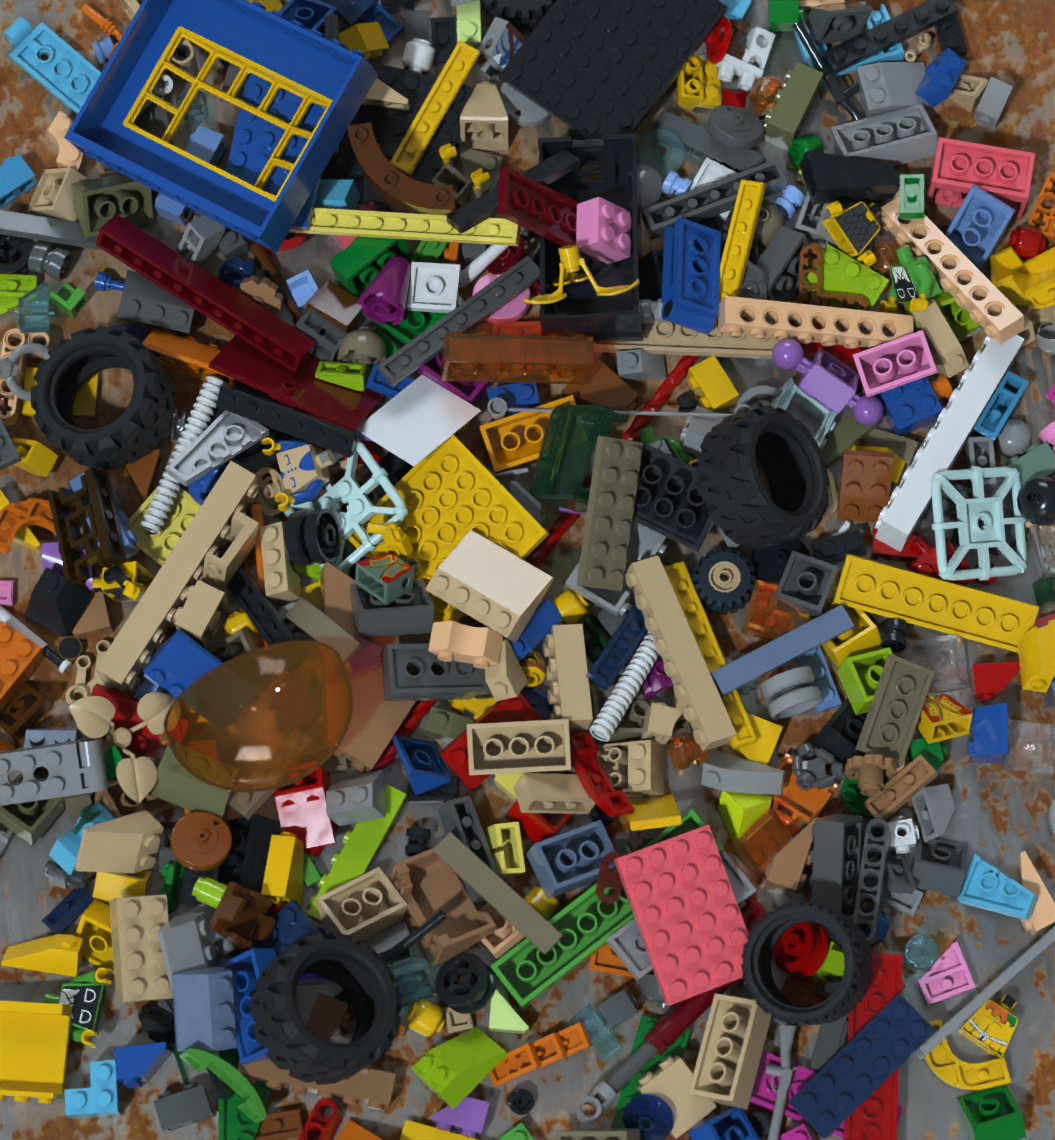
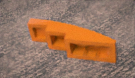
M578 1022L564 1030L552 1033L533 1043H527L508 1052L489 1073L493 1086L498 1087L593 1046L584 1022Z

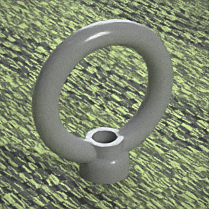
M26 343L14 349L7 359L0 358V378H5L10 391L22 400L31 402V392L22 389L16 382L15 376L18 369L16 362L22 355L27 353H37L45 360H48L50 357L48 354L49 349L37 343Z

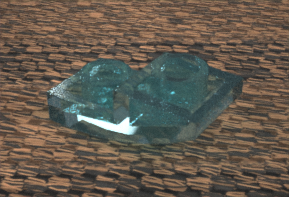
M591 1004L570 1019L573 1025L578 1022H584L593 1044L590 1049L603 1064L623 1049L622 1043L606 1026V1022Z

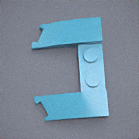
M881 4L880 11L872 10L865 24L866 31L890 19L884 4ZM807 28L806 31L808 32L809 36H810L811 39H812V36H811V34H810V32H809V30H808V28ZM794 31L804 64L818 70L798 34ZM901 43L892 46L835 74L834 77L854 72L857 67L878 62H903V47ZM815 45L822 57V52L827 50L826 45ZM822 79L821 86L826 85L824 79Z

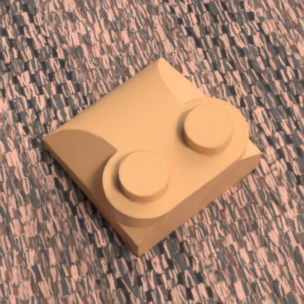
M487 903L480 910L484 909L488 913L493 914L496 928L492 934L480 941L493 957L500 959L526 938Z

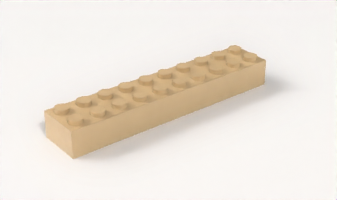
M230 461L95 668L100 680L124 694L129 689L132 691L136 687L140 679L138 677L139 673L146 667L155 648H159L165 642L167 637L165 633L168 628L175 626L174 615L177 609L183 607L187 601L185 596L191 585L195 586L197 580L204 582L205 579L202 577L205 555L210 552L217 557L220 556L218 551L221 546L229 543L232 517L237 510L246 515L245 509L249 503L254 504L260 492L258 491L259 485L255 474Z

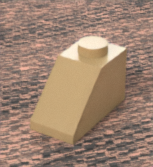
M503 639L499 665H488V668L485 669V681L495 701L517 697L528 682L508 639Z

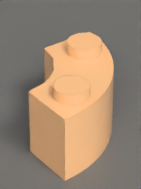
M59 111L47 130L51 142L59 147V154L56 159L58 168L71 167L84 175L87 166V156L82 154L64 138L73 121Z
M455 621L433 622L428 651L438 655V659L444 662L454 660L473 664L476 668L486 669L488 665H499L503 636L488 627H472Z

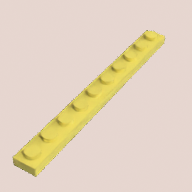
M314 208L309 231L290 229L289 232L518 246L521 226L507 219L488 218L461 234L447 223V215Z

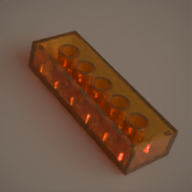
M459 331L450 332L449 334L445 333L441 352V381L588 384L594 365L593 337H586L581 334L567 337L560 334L537 336L534 333L513 335L511 333L488 335L485 332L463 334Z

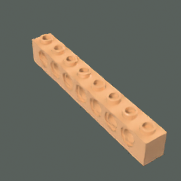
M900 196L881 207L880 223L882 227L895 236L900 246L909 245L913 257L925 256L941 288L954 297L959 307H964L969 312L971 319L984 328L985 333L990 339L994 338L1001 345L1024 330V315L925 214L924 218L900 219Z
M725 296L719 303L718 332L726 333L728 336L750 335L754 339L764 337L774 338L776 341L793 339L802 344L817 342L823 346H833L836 344L844 345V347L850 349L857 347L870 349L914 333L913 316L734 296ZM742 316H746L750 322L743 320ZM765 318L770 319L773 324H769ZM789 320L793 321L797 327L792 326ZM812 323L817 324L820 329H816ZM836 325L840 326L844 332L839 331ZM859 328L864 329L867 334H863ZM883 330L888 332L890 337L886 336Z

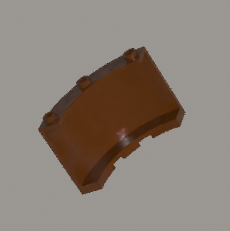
M371 122L347 125L353 151L367 182L378 198L393 212L449 215L460 208V205L455 204L453 185L423 183L397 170L383 155L380 143L376 142Z

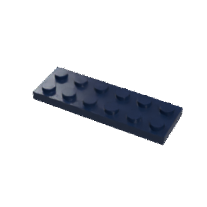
M898 993L788 1103L825 1140L936 1030Z

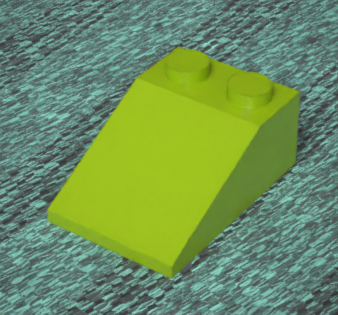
M475 1027L430 1049L411 1069L431 1091L454 1110L507 1055V1052L478 1027Z

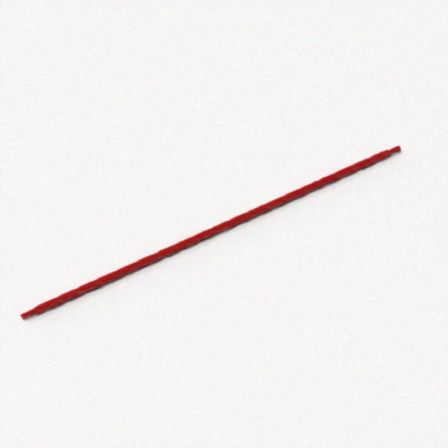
M683 355L676 367L669 373L641 411L659 412L669 399L673 389L682 382L688 374L689 368L694 365L700 356ZM637 415L631 426L619 439L636 442L640 436L638 430L647 427L651 418L655 415ZM592 475L582 488H590ZM563 513L548 531L549 535L534 549L526 562L536 568L543 563L557 545L560 537L567 532L580 514ZM478 622V624H477L475 627H479V628H480V627H486V626H485L484 624ZM437 700L418 701L394 735L410 737L419 725L422 717L430 711L431 706ZM393 739L390 740L369 772L384 770L394 758L397 751ZM334 822V824H335V833H336L341 826H338V825ZM324 847L306 850L309 857L312 855L314 858L315 855L318 856L322 852Z

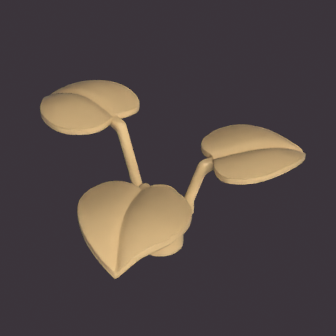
M151 692L144 695L137 705V714L143 722L130 729L118 728L115 730L114 722L110 721L115 715V707L108 699L101 696H89L73 702L68 706V710L72 714L77 727L85 736L99 738L107 733L106 743L110 748L115 745L120 753H124L131 758H125L118 762L116 777L126 795L136 803L141 802L157 781V769L149 758L139 757L136 759L135 754L127 750L126 747L132 741L131 734L146 725L148 730L154 735L163 734L170 730L178 715L176 698L161 692Z

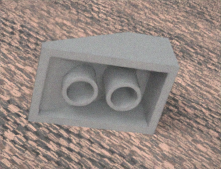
M878 62L857 67L854 79L859 91L858 94L864 116L868 118L922 104L924 109L931 108L930 104L915 94L925 75L924 71L926 68L924 62Z

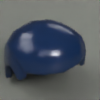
M237 256L235 259L226 261L220 266L218 278L236 290L244 278L255 275V265L251 258L245 261Z

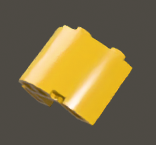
M1012 246L990 256L991 283L1014 306L1019 304L1028 306V309H1038L1055 305V247L1025 262L1022 261Z
M1055 619L1049 620V625L1041 628L1038 626L1033 627L1018 642L1021 684L1024 690L1047 693L1055 677Z

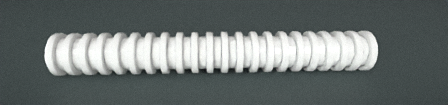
M212 375L206 376L205 380L207 382L202 385L204 389H201L199 392L201 396H197V403L193 405L195 409L190 412L192 416L188 417V424L184 425L185 431L181 432L182 438L178 439L179 444L175 445L176 451L172 452L173 458L169 459L168 462L170 464L166 465V470L204 432L203 430L208 428L207 422L211 421L210 416H213V409H216L220 386L224 383L222 379ZM167 471L163 472L162 476L164 478L159 481L161 485L156 487L157 493L153 494L154 500L150 501L151 507L147 508L148 513L143 516L145 520L140 523L144 529L153 533L161 532L160 526H164L165 522L163 520L167 519L168 515L166 513L170 512L171 508L169 506L173 505V498L177 497L176 491L180 490L179 484H182L168 475Z
M648 631L647 635H645L644 641L641 642L640 647H638L633 655V659L627 665L626 671L623 672L619 682L615 685V689L609 695L608 701L602 707L601 713L597 715V719L594 720L593 725L589 729L593 737L600 741L610 740L614 729L617 728L625 711L629 708V704L635 698L636 692L639 691L647 674H649L654 666V662L660 656L655 650L651 632Z

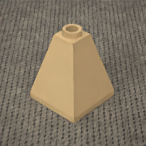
M482 82L475 85L460 115V146L474 150L508 151V115L496 84Z

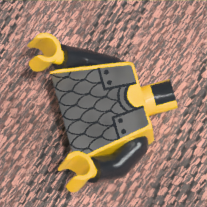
M835 200L826 205L825 209H829L831 215L821 222L841 252L850 257L860 254L857 260H863L866 269L876 263L877 259L873 249L877 239L876 234L880 230V226L875 220L881 213L878 205L870 203L866 206L863 201L854 203L852 200Z
M137 561L121 565L114 564L111 568L104 567L102 569V577L94 578L92 587L94 592H104L114 601H140L155 576Z

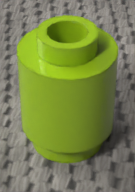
M199 877L194 885L192 896L197 897V901L216 909L227 885L209 877Z

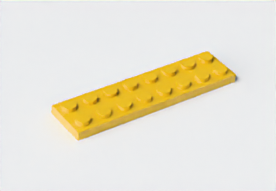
M846 554L833 602L889 618L902 619L907 623L1017 653L1019 640L1027 631L1034 627L1039 611L1038 605L851 554Z

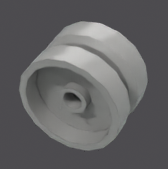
M798 667L782 672L760 685L763 698L773 700L768 705V711L772 720H782L799 715L823 702L820 689L811 686L815 681L811 667Z

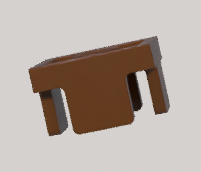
M229 882L207 928L240 949L248 951L253 945V940L263 943L267 942L276 924L274 918L265 916L269 907H272L273 902L258 892L245 889L237 883Z

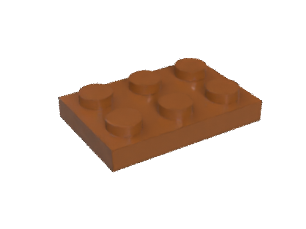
M844 450L837 520L877 522L879 520L880 513L889 503L894 453Z

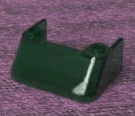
M599 404L560 405L554 408L549 417L530 486V494L542 503L576 512H587L590 491L582 487L593 444L597 442L598 436L608 437L611 423H627L628 418Z

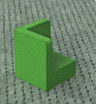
M67 283L63 285L57 294L52 291L49 293L51 302L72 318H75L89 301L84 290L80 287L74 289Z

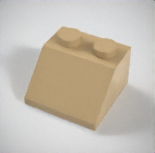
M71 167L44 169L26 212L35 216L76 222L78 217L73 205L72 183L90 179Z

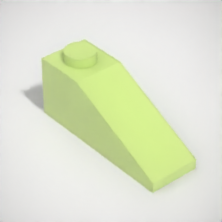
M480 0L456 6L457 43L460 40L476 49L481 44Z

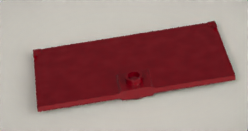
M236 335L209 363V368L269 394L271 398L278 400L282 404L291 407L295 406L355 432L385 398V395L365 388V391H357L315 378L320 361L313 357L294 373Z

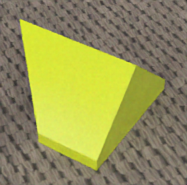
M721 792L718 809L735 848L767 820L772 796L754 793Z

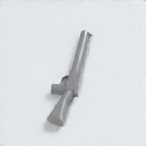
M779 1026L781 1066L767 1064L765 1074L773 1075L771 1088L777 1092L767 1140H778L791 1076L792 1072L796 1070V1067L791 1068V1048L797 1026ZM774 1076L780 1077L778 1090H775L772 1085Z

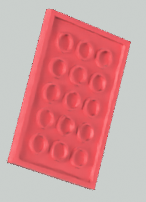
M709 824L614 859L666 1006L743 977V970L741 969L743 959L741 957L744 943H747L748 932Z

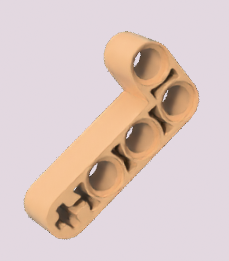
M14 328L8 330L3 337L1 358L7 359L10 353L18 347L11 346V342L15 339L22 340L18 346L39 341L46 342L44 346L49 350L53 346L44 331ZM37 353L24 354L17 361L19 364L15 379L22 389L27 358L44 359ZM0 378V417L5 426H11L19 419L22 399L15 396L12 392H4L7 384L5 378ZM6 402H8V406H9V408H10L11 411H7V404H6Z

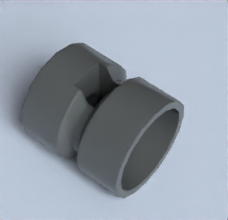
M38 240L31 251L28 269L40 274L46 272L50 278L62 281L69 270L72 253L58 247L54 250L53 245Z

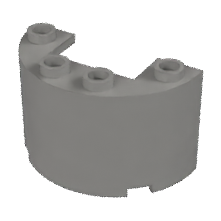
M632 520L625 572L631 563L657 555L659 558H662L668 548V545L665 544L667 537ZM578 563L565 582L567 588L616 617L620 615L623 617L629 606H632L635 602V595L632 588L627 585L625 575L622 591L576 585L579 570Z

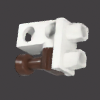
M734 19L731 22L733 34L728 51L724 58L715 64L719 68L717 78L724 82H730L733 76L737 75L740 77L737 86L748 91L752 89L755 81L763 75V69L775 34L760 27H755L749 31L750 25L747 22ZM746 35V45L744 48L740 45L742 41V36Z

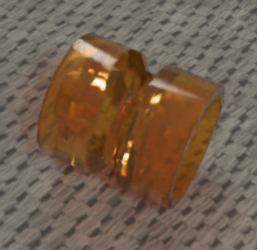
M693 733L688 734L685 741L677 737L667 742L668 752L675 772L689 768L691 762L695 766L702 765L709 757L708 750L702 751L700 745L695 742Z

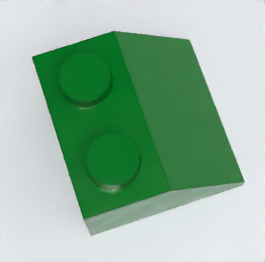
M1007 1084L957 1097V1102L971 1140H1019L1026 1138L1022 1112Z

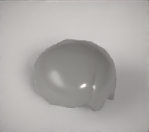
M1050 324L1043 328H1038L1036 334L1038 346L1043 352L1055 355V326Z
M1018 418L1008 419L995 439L999 452L1009 458L1016 455L1021 457L1026 454V450L1032 444V432L1028 424Z

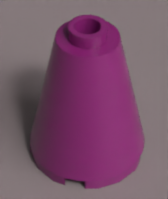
M401 256L391 257L360 295L357 304L362 306L361 312L372 321L384 325L386 321L393 322L392 325L402 322L406 311L411 265L406 258Z

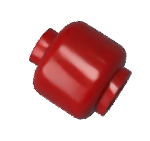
M1019 226L1016 230L1011 231L1008 247L1012 246L1019 257L1031 259L1037 256L1039 252L1043 253L1046 239L1042 238L1040 229Z

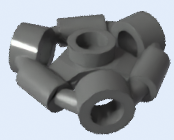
M805 743L797 749V755L793 757L792 773L796 775L798 787L805 791L810 790V788L821 790L834 785L835 780L841 779L843 764L835 759L834 754L822 747L820 749L813 747L811 743ZM815 754L817 755V758H815V759H813V760L805 761V760H808V759L812 758ZM828 763L831 764L830 776L825 772V765Z

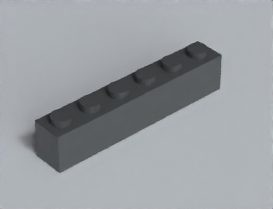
M778 158L643 209L642 221L650 239L654 240L664 236V230L668 226L674 227L675 221L679 217L698 223L733 210L741 180L765 183L764 197L785 190L787 179Z

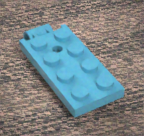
M19 16L3 32L6 39L16 46L8 55L9 58L77 115L101 72L43 22L33 30L29 22ZM48 54L49 59L44 61L41 59V56Z

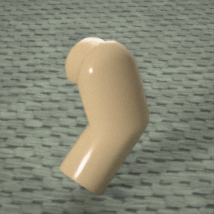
M921 33L919 39L913 40L905 52V59L912 62L918 54L929 49L932 44L931 35L929 33Z

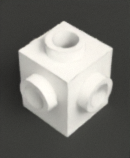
M905 816L890 818V822H887L892 834L890 851H896V854L911 852V848H914L916 845V840H919L918 826L913 825L912 818L905 819ZM880 827L881 837L885 834V828Z

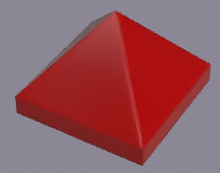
M723 88L721 106L732 105L745 109L747 91Z

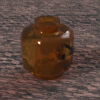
M766 76L756 80L748 96L755 110L768 112L770 108H775L777 102H774L777 92L780 88L783 89L781 82L777 78Z
M883 241L874 246L873 249L877 261L871 267L882 276L887 275L888 278H891L889 267L899 262L895 251L898 248L894 243Z

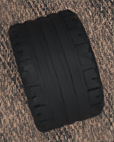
M804 902L774 908L775 911H769L758 920L759 923L754 925L748 934L747 943H744L741 969L743 970L742 976L746 980L745 986L750 996L756 1000L755 1003L764 1012L770 1013L775 1019L791 1024L820 1025L837 1021L841 1016L845 1017L856 1008L855 1005L860 1003L864 995H866L867 985H870L873 972L871 969V964H873L872 952L868 948L869 942L863 931L859 930L856 922L834 908ZM817 921L826 926L838 939L844 954V972L838 988L827 1000L819 1005L804 1008L787 1000L778 990L771 972V958L776 943L788 929L802 922Z

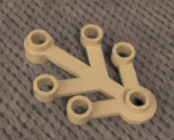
M100 640L96 644L97 659L95 668L107 652V650L101 652L99 650L100 646L106 644L108 648L110 647V643L107 640ZM81 655L76 659L78 667L75 685L68 689L66 701L71 705L76 701L74 699L75 695L79 693L83 694V698L91 696L93 687L97 683L108 688H114L100 680L96 669L94 679L86 684V674L92 666L90 658L86 655ZM81 660H88L87 666L81 667L79 665ZM140 681L138 682V687L132 691L129 689L128 692L131 694H136L138 689L141 687Z

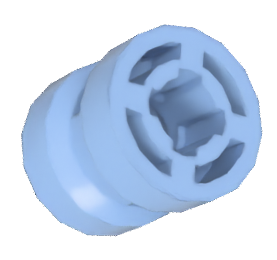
M671 170L662 185L661 192L677 197L685 194L693 181L688 178L682 179L677 172Z
M787 185L785 190L782 191V196L777 197L773 203L782 211L783 217L790 219L796 212L795 208L804 203L805 196L796 187Z

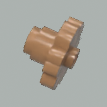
M253 275L244 278L241 285L236 288V291L275 316L283 307V295L277 292L278 285L268 278L259 279Z
M866 754L864 757L854 756L848 759L845 765V775L851 780H858V788L861 789V794L865 796L881 794L884 782L892 779L894 774L897 773V763L893 758H884L883 755Z

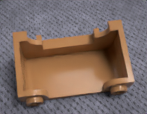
M434 848L395 863L389 881L408 904L403 920L411 933L436 915L439 909L447 915L448 918L417 941L428 963L435 967L492 934L496 928V921L492 913H488L484 909L477 911L456 873L433 853L432 850Z

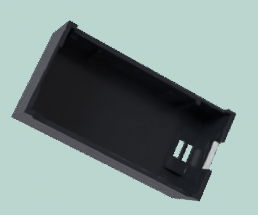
M636 134L602 135V139L572 141L571 137L538 138L539 163L566 149L580 160L581 165L548 184L547 187L579 203L601 197L631 212L630 257L607 264L602 261L596 262L580 254V258L585 259V264L597 285L606 288L631 285L639 279L638 286L614 296H597V292L589 279L564 285L563 293H566L567 297L554 303L540 304L539 320L546 345L643 341L641 181ZM601 166V171L582 172V167ZM601 176V181L582 182V177ZM541 235L540 295L552 294L559 288V286L551 287V283L560 275L559 263H561L558 248L564 246ZM579 265L580 270L574 272L586 274L581 265Z

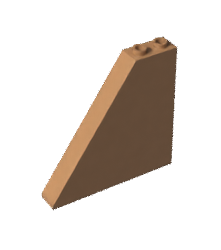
M326 562L320 570L321 612L362 645L346 665L323 647L326 745L330 747L329 751L339 758L344 756L350 760V765L356 770L369 772L416 702L384 701L381 651L385 650L387 644H429L431 633L358 638L353 623L350 585H354L355 580ZM407 669V672L410 675L414 676V673L411 670Z

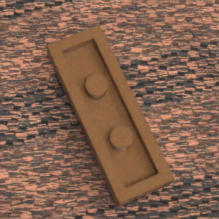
M920 754L881 789V794L869 797L863 805L876 819L879 818L885 821L937 777L938 773Z

